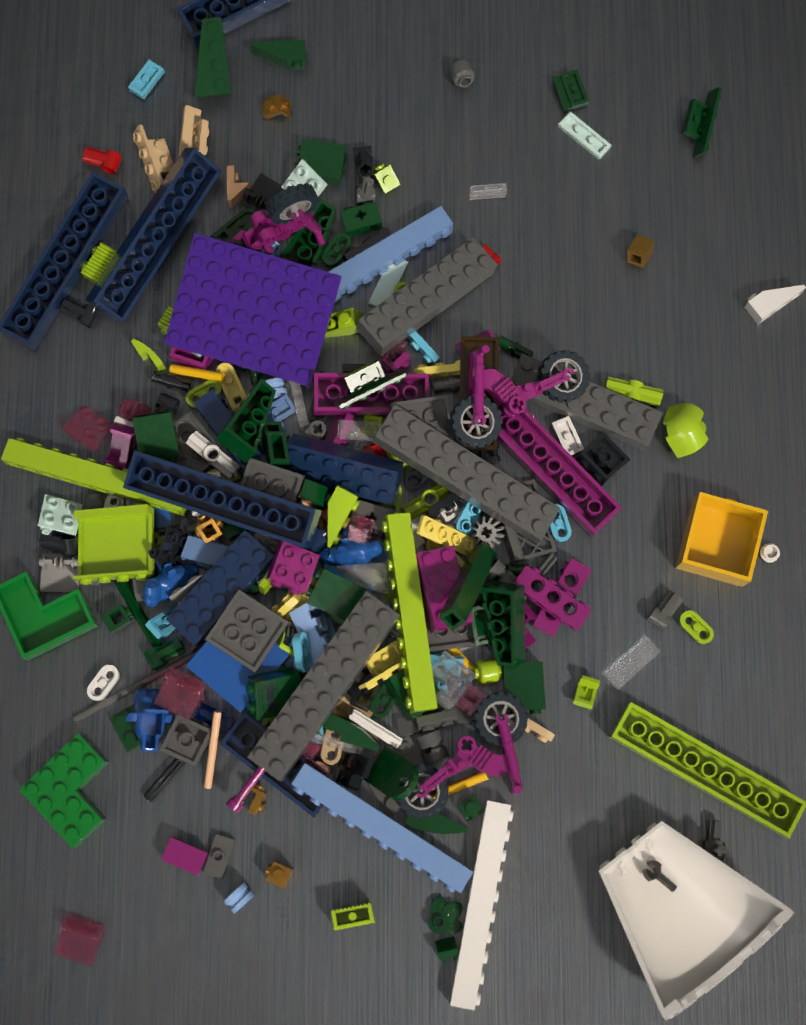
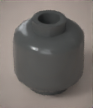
M457 60L449 69L452 81L457 87H468L475 79V72L468 60Z

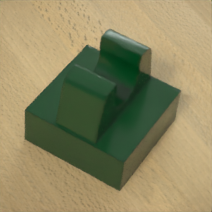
M455 937L435 941L438 958L442 963H446L445 958L453 957L454 961L457 960V955L459 954Z

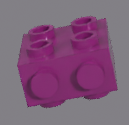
M284 541L279 542L266 580L271 581L270 585L281 588L284 586L289 588L288 592L295 595L306 593L320 555Z

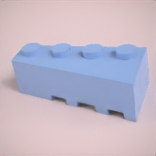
M305 603L289 612L297 632H305L309 637L312 664L314 665L337 631L333 620L322 614V610Z

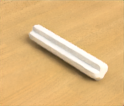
M356 709L350 713L349 719L384 742L396 749L401 745L402 738Z

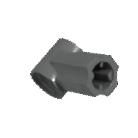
M669 591L659 606H656L648 616L647 621L661 631H664L672 620L673 614L683 602L681 596Z

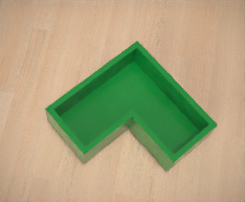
M27 571L0 584V610L24 660L29 661L99 627L89 603L80 589H76L45 604L33 575Z
M78 733L19 789L71 848H77L106 820L80 790L109 761L84 734Z

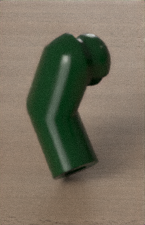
M241 367L242 371H249L251 384H256L260 380L258 371Z

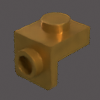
M277 94L262 100L264 118L269 119L281 114L287 118L291 117V102L283 95Z
M255 784L251 789L256 795L247 812L257 815L258 812L261 813L266 805L264 799L267 793L263 792L264 787Z

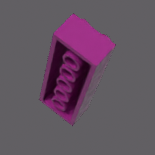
M314 373L313 378L314 415H347V413H350L352 415L388 416L391 412L390 403L429 397V374H407L401 382L397 384L392 383L386 386L385 390L374 392L367 399L352 403V406L347 409H338L334 405V401L350 394L343 379V376L349 373Z

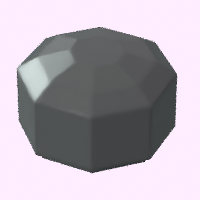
M91 494L86 498L85 506L87 509L103 508L105 501L99 494Z

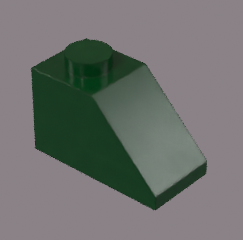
M305 479L299 498L302 502L325 508V504H328L332 493H329L330 489L328 487Z

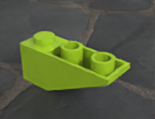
M355 308L332 313L325 338L359 333L357 324L358 320L364 316V313Z
M337 485L328 502L327 547L329 548L333 544L337 545L342 536L339 534L341 528L346 529L351 520L348 515L351 510L355 512L360 503L357 500L358 494L341 485Z

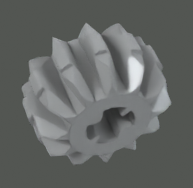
M482 516V521L479 519L475 521L478 526H473L472 530L477 531V533L472 534V537L478 536L479 539L476 540V544L485 541L493 548L494 542L496 544L501 543L499 538H503L504 534L499 533V531L504 530V526L498 527L497 525L500 524L498 520L494 522L493 517L490 516L488 520L486 516ZM487 529H488V530L491 529V530H492V533H491V534H485L484 531L487 530Z

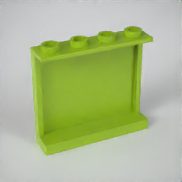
M148 504L74 511V519L78 520V576H73L74 580L80 582L81 585H91L93 581H98L99 583H110V580L128 582L130 578L147 580L148 577H154V559L149 556V550L154 547L153 507Z

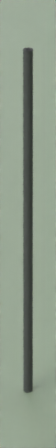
M350 570L344 571L345 573L353 576ZM201 648L73 715V719L75 722H78L133 693L136 689H140L189 663Z

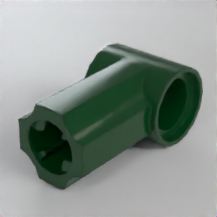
M176 637L161 646L158 645L144 652V655L152 671H155L168 664V661L185 653L186 650L179 637Z

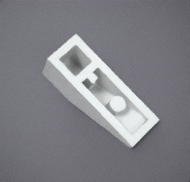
M798 285L766 290L758 295L754 293L747 299L748 302L744 308L754 321L760 324L802 294L806 286Z

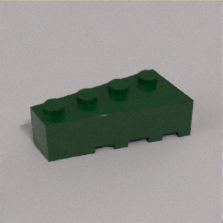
M222 18L202 19L195 98L232 94Z
M320 199L319 203L316 204V208L312 210L314 214L311 217L321 227L325 240L324 245L318 246L315 234L304 227L296 232L279 258L317 269L337 217L336 208Z
M262 378L251 388L215 438L245 463L257 452V445L267 421L266 417L276 390Z
M487 581L483 584L480 594L482 593L484 602L482 604L489 620L487 625L493 637L491 641L497 665L515 668L525 661V585Z

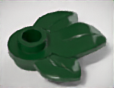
M441 895L432 901L430 905L431 916L428 920L430 930L436 934L443 932L449 934L458 933L464 927L457 920L462 913V904L459 902L446 904ZM437 919L442 922L440 927L435 923Z

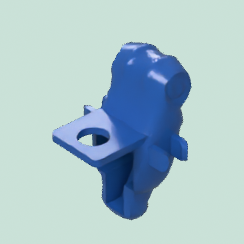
M348 523L346 529L344 528L342 538H340L341 543L335 547L322 550L319 553V560L323 566L327 564L338 570H341V568L350 570L362 567V565L369 563L372 558L381 556L383 554V546L378 541L356 539L357 532ZM349 531L351 533V539H349L348 537Z
M154 559V578L149 579L143 587L142 598L145 605L156 607L160 601H171L169 597L175 589L183 588L188 584L189 579L196 575L199 576L197 565L172 566V563H168L162 569L161 565L156 564L157 560Z
M156 688L136 689L134 713L126 715V721L134 722V730L140 739V749L143 752H155L158 749V740L163 735L165 724L173 723L174 719L173 715H165L169 713V710H164L165 696L162 690Z

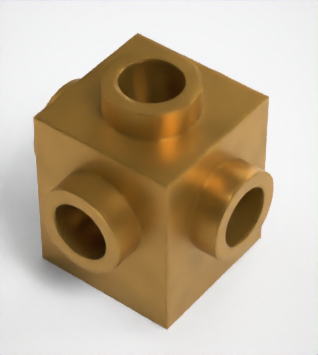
M203 514L198 516L196 528H194L197 536L202 538L205 544L217 540L222 535L223 522Z

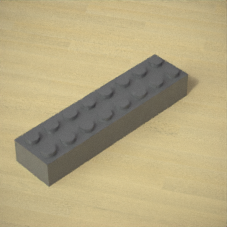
M473 237L358 320L357 330L381 357L492 276L497 263Z
M522 353L511 378L513 384L519 386L538 382V368L542 361ZM554 367L552 369V375L558 373ZM571 374V378L576 380V376ZM567 381L569 389H571L574 383ZM590 382L583 395L570 402L559 403L556 400L552 401L549 399V396H545L543 393L526 401L564 418L569 416L571 421L597 432L605 433L609 437L642 451H646L663 414L659 410ZM561 383L558 388L565 390L564 384Z

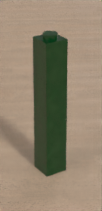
M485 541L470 551L438 617L452 631L467 621L497 556V553Z

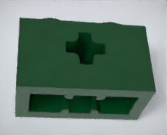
M365 202L361 206H349L340 211L345 233L350 237L382 228V220L376 202Z

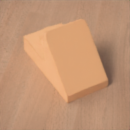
M227 166V202L229 208H233L244 197V191L250 189L249 183H239V172L235 171L234 166Z

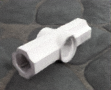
M195 431L188 438L186 444L231 480L239 472L241 466L199 432ZM211 452H218V456L215 459L209 458Z

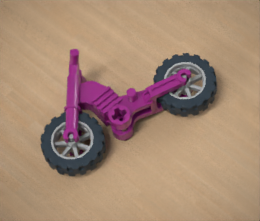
M300 183L297 186H287L286 190L283 189L279 194H275L273 199H270L268 204H266V210L257 211L251 216L253 227L249 230H241L228 243L261 252L264 248L266 254L273 253L271 243L276 242V240H287L292 233L306 227L315 234L318 246L324 245L325 240L321 227L311 217L314 214L312 209H315L316 204L319 203V198L313 186L308 183L303 185Z
M483 345L468 356V397L453 407L454 409L450 413L449 420L450 432L455 436L454 439L464 447L475 449L490 445L498 438V434L501 433L503 419H501L500 415L513 417L524 412L528 399L543 393L545 396H549L550 400L563 403L570 402L583 395L590 384L588 382L591 377L588 372L589 366L585 364L583 357L578 356V353L570 352V350H559L550 354L542 361L538 368V382L515 386L509 380V377L504 376L497 370H484L483 355L489 352V346ZM558 363H564L563 371L557 365ZM553 367H554L555 370L558 372V373H556V374H554V375H552V369H553ZM574 372L576 374V380L571 378V374H573ZM567 381L574 383L571 389H569ZM561 383L564 384L565 390L558 388ZM484 390L487 391L488 394H490L491 398H493L496 404L494 402L492 403L490 401L491 399L485 397ZM499 404H501V411L496 408ZM465 413L468 415L467 421H463ZM486 418H488V421H489V425H488V426L485 425V423H486ZM463 424H466V427H467V428L470 427V428L466 431V430L464 429ZM479 426L487 429L485 434H483L482 436ZM473 428H475L477 436L470 435Z
M504 692L490 694L479 703L474 714V724L477 733L489 744L500 746L503 751L502 755L491 753L482 745L477 746L476 741L471 736H463L457 742V754L447 761L440 770L424 764L415 765L418 769L419 777L426 778L422 785L419 782L417 783L418 789L413 791L417 792V794L411 800L408 797L397 800L403 812L417 819H427L437 815L444 808L448 800L449 788L446 778L471 765L482 773L496 777L508 772L512 782L510 793L520 794L523 785L514 744L527 728L528 715L525 706L518 698ZM495 705H504L501 714L498 712ZM491 707L496 713V717L487 715ZM507 707L511 708L514 714L507 715L505 713ZM515 717L514 726L508 723L509 718ZM486 719L494 720V724L490 728L487 725ZM495 726L497 727L498 734L491 731ZM462 741H470V751L468 749L463 751L461 748L463 746ZM408 780L404 783L403 788L408 784ZM437 789L435 799L428 795L431 790ZM418 797L421 798V807L412 804ZM424 797L433 801L430 805L424 807Z

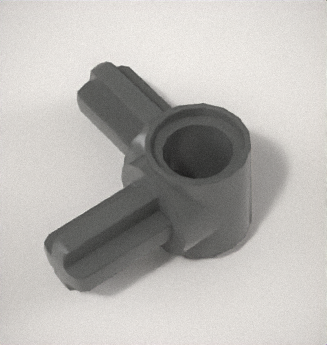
M358 173L359 184L355 188V203L375 202L374 179H371L370 176L363 177L362 174Z
M710 820L709 838L703 841L702 849L718 860H724L726 846L725 842L720 841L722 823L719 820Z

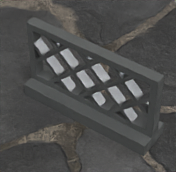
M535 479L520 482L525 486L531 485L533 491L539 494ZM500 522L499 526H504V530H501V533L504 534L503 539L511 564L557 552L550 527L546 532L547 536L544 535L543 539L549 542L551 549L543 550L538 547L540 542L535 545ZM524 543L533 547L531 554L523 555L522 546Z

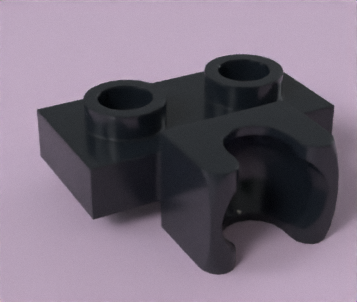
M344 749L337 765L341 769L336 783L358 791L363 778L368 779L375 760Z

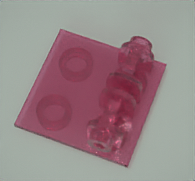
M84 405L61 427V430L66 432V435L75 438V441H79L81 445L87 446L90 451H96L99 448L98 443L109 433L113 423Z
M171 667L170 671L166 672L164 676L165 681L154 704L190 720L207 684Z
M320 740L312 741L301 758L308 763L310 761L316 765V769L323 775H326V773L331 775L336 769L323 762L322 758L317 755L322 749V742Z
M67 915L65 922H62L60 927L62 931L54 955L92 967L105 927Z

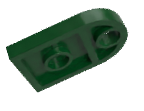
M385 746L373 763L368 779H363L389 798L402 800L408 797L416 788L419 773L414 764ZM408 780V784L403 788L404 783Z

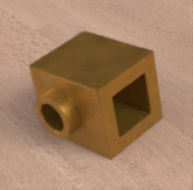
M637 234L627 250V262L645 268L654 253V240Z
M274 861L273 864L269 863L264 874L267 876L265 881L284 889L294 868L278 861Z

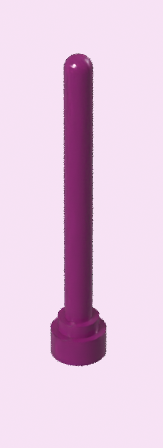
M259 766L240 792L230 797L226 805L239 813L243 808L244 798L265 770Z

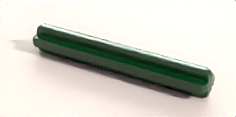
M118 582L116 584L118 590L151 646H161V639H157L145 626L149 619L139 602H137L128 583Z

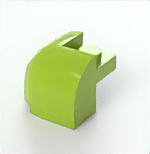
M679 403L669 406L664 417L663 424L666 425L668 436L665 438L677 458L695 453L708 441V437L705 434L707 430L706 425L701 421L704 412L694 404Z

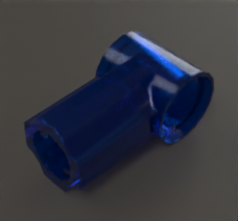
M202 703L197 710L195 719L212 726L213 713L217 709ZM224 712L221 713V720L226 717L229 718L230 725L227 728H222L220 721L219 730L229 732L234 726L235 720L231 715Z

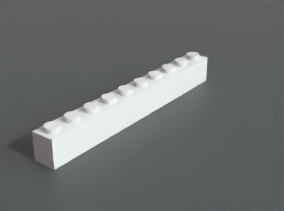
M486 800L450 1006L475 1010V1005L479 1006L481 993H478L479 984L483 985L485 972H481L482 965L487 964L488 952L485 951L486 943H490L492 931H489L490 922L494 923L496 911L492 909L494 902H498L499 890H496L497 882H501L503 870H500L501 861L505 862L507 850L503 849L504 842H508L510 835L507 825L508 821L512 822L514 810L510 809L511 805Z

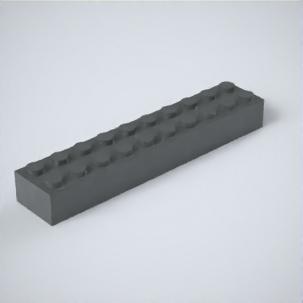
M394 405L372 441L535 544L543 539L560 509L554 503L397 405Z
M366 591L247 758L277 780L284 781L401 616Z

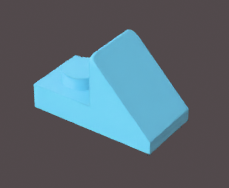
M174 606L146 623L145 626L157 639L162 638L164 640L176 630L166 620L175 609Z

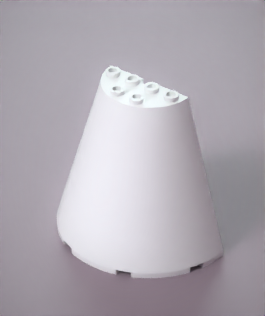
M661 821L658 824L653 823L646 829L647 833L642 837L640 835L635 837L631 841L632 845L627 850L624 847L615 854L616 858L611 862L607 860L601 864L599 873L660 1014L667 1021L691 1006L699 997L709 992L737 969L746 958L762 947L783 926L782 924L791 918L794 912ZM654 860L662 864L661 873L677 885V889L674 892H671L657 879L652 881L645 879L642 870L647 868L653 873V869L647 865L648 861Z

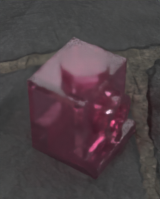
M355 515L354 520L349 525L346 540L366 544L371 537L374 520Z
M469 684L454 705L471 716L486 695Z

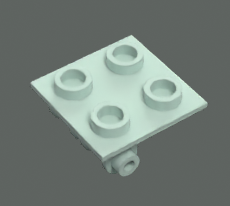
M302 159L281 187L286 190L287 186L308 183L313 186L319 197L328 184Z
M45 494L38 521L42 534L48 535L52 530L76 536L78 520L74 519V511L82 510L83 504Z

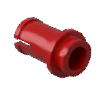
M484 244L482 246L483 249L498 266L502 261L501 255L496 254L487 244Z

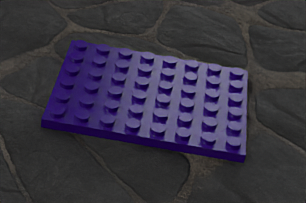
M194 233L164 344L311 387L342 276Z

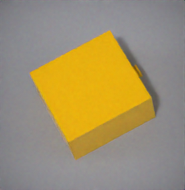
M699 492L692 500L675 568L740 587L745 586L752 580L768 510L742 504L734 499H724Z

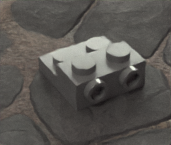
M185 713L183 716L177 714L160 751L197 767L210 743L212 726L202 721L198 724L193 721V717Z

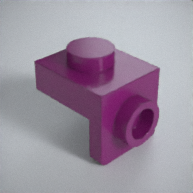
M406 351L393 364L385 357L381 359L382 369L387 374L398 369L406 371L410 366V355Z

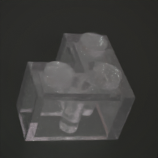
M447 651L441 653L432 664L433 676L443 683L436 693L437 703L446 710L451 709L476 676L474 672Z

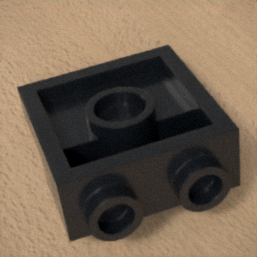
M602 433L581 451L575 460L603 486L630 461V458L605 433Z

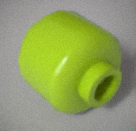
M495 659L478 660L475 667L472 668L473 679H476L480 685L496 684L502 678V667L497 665Z

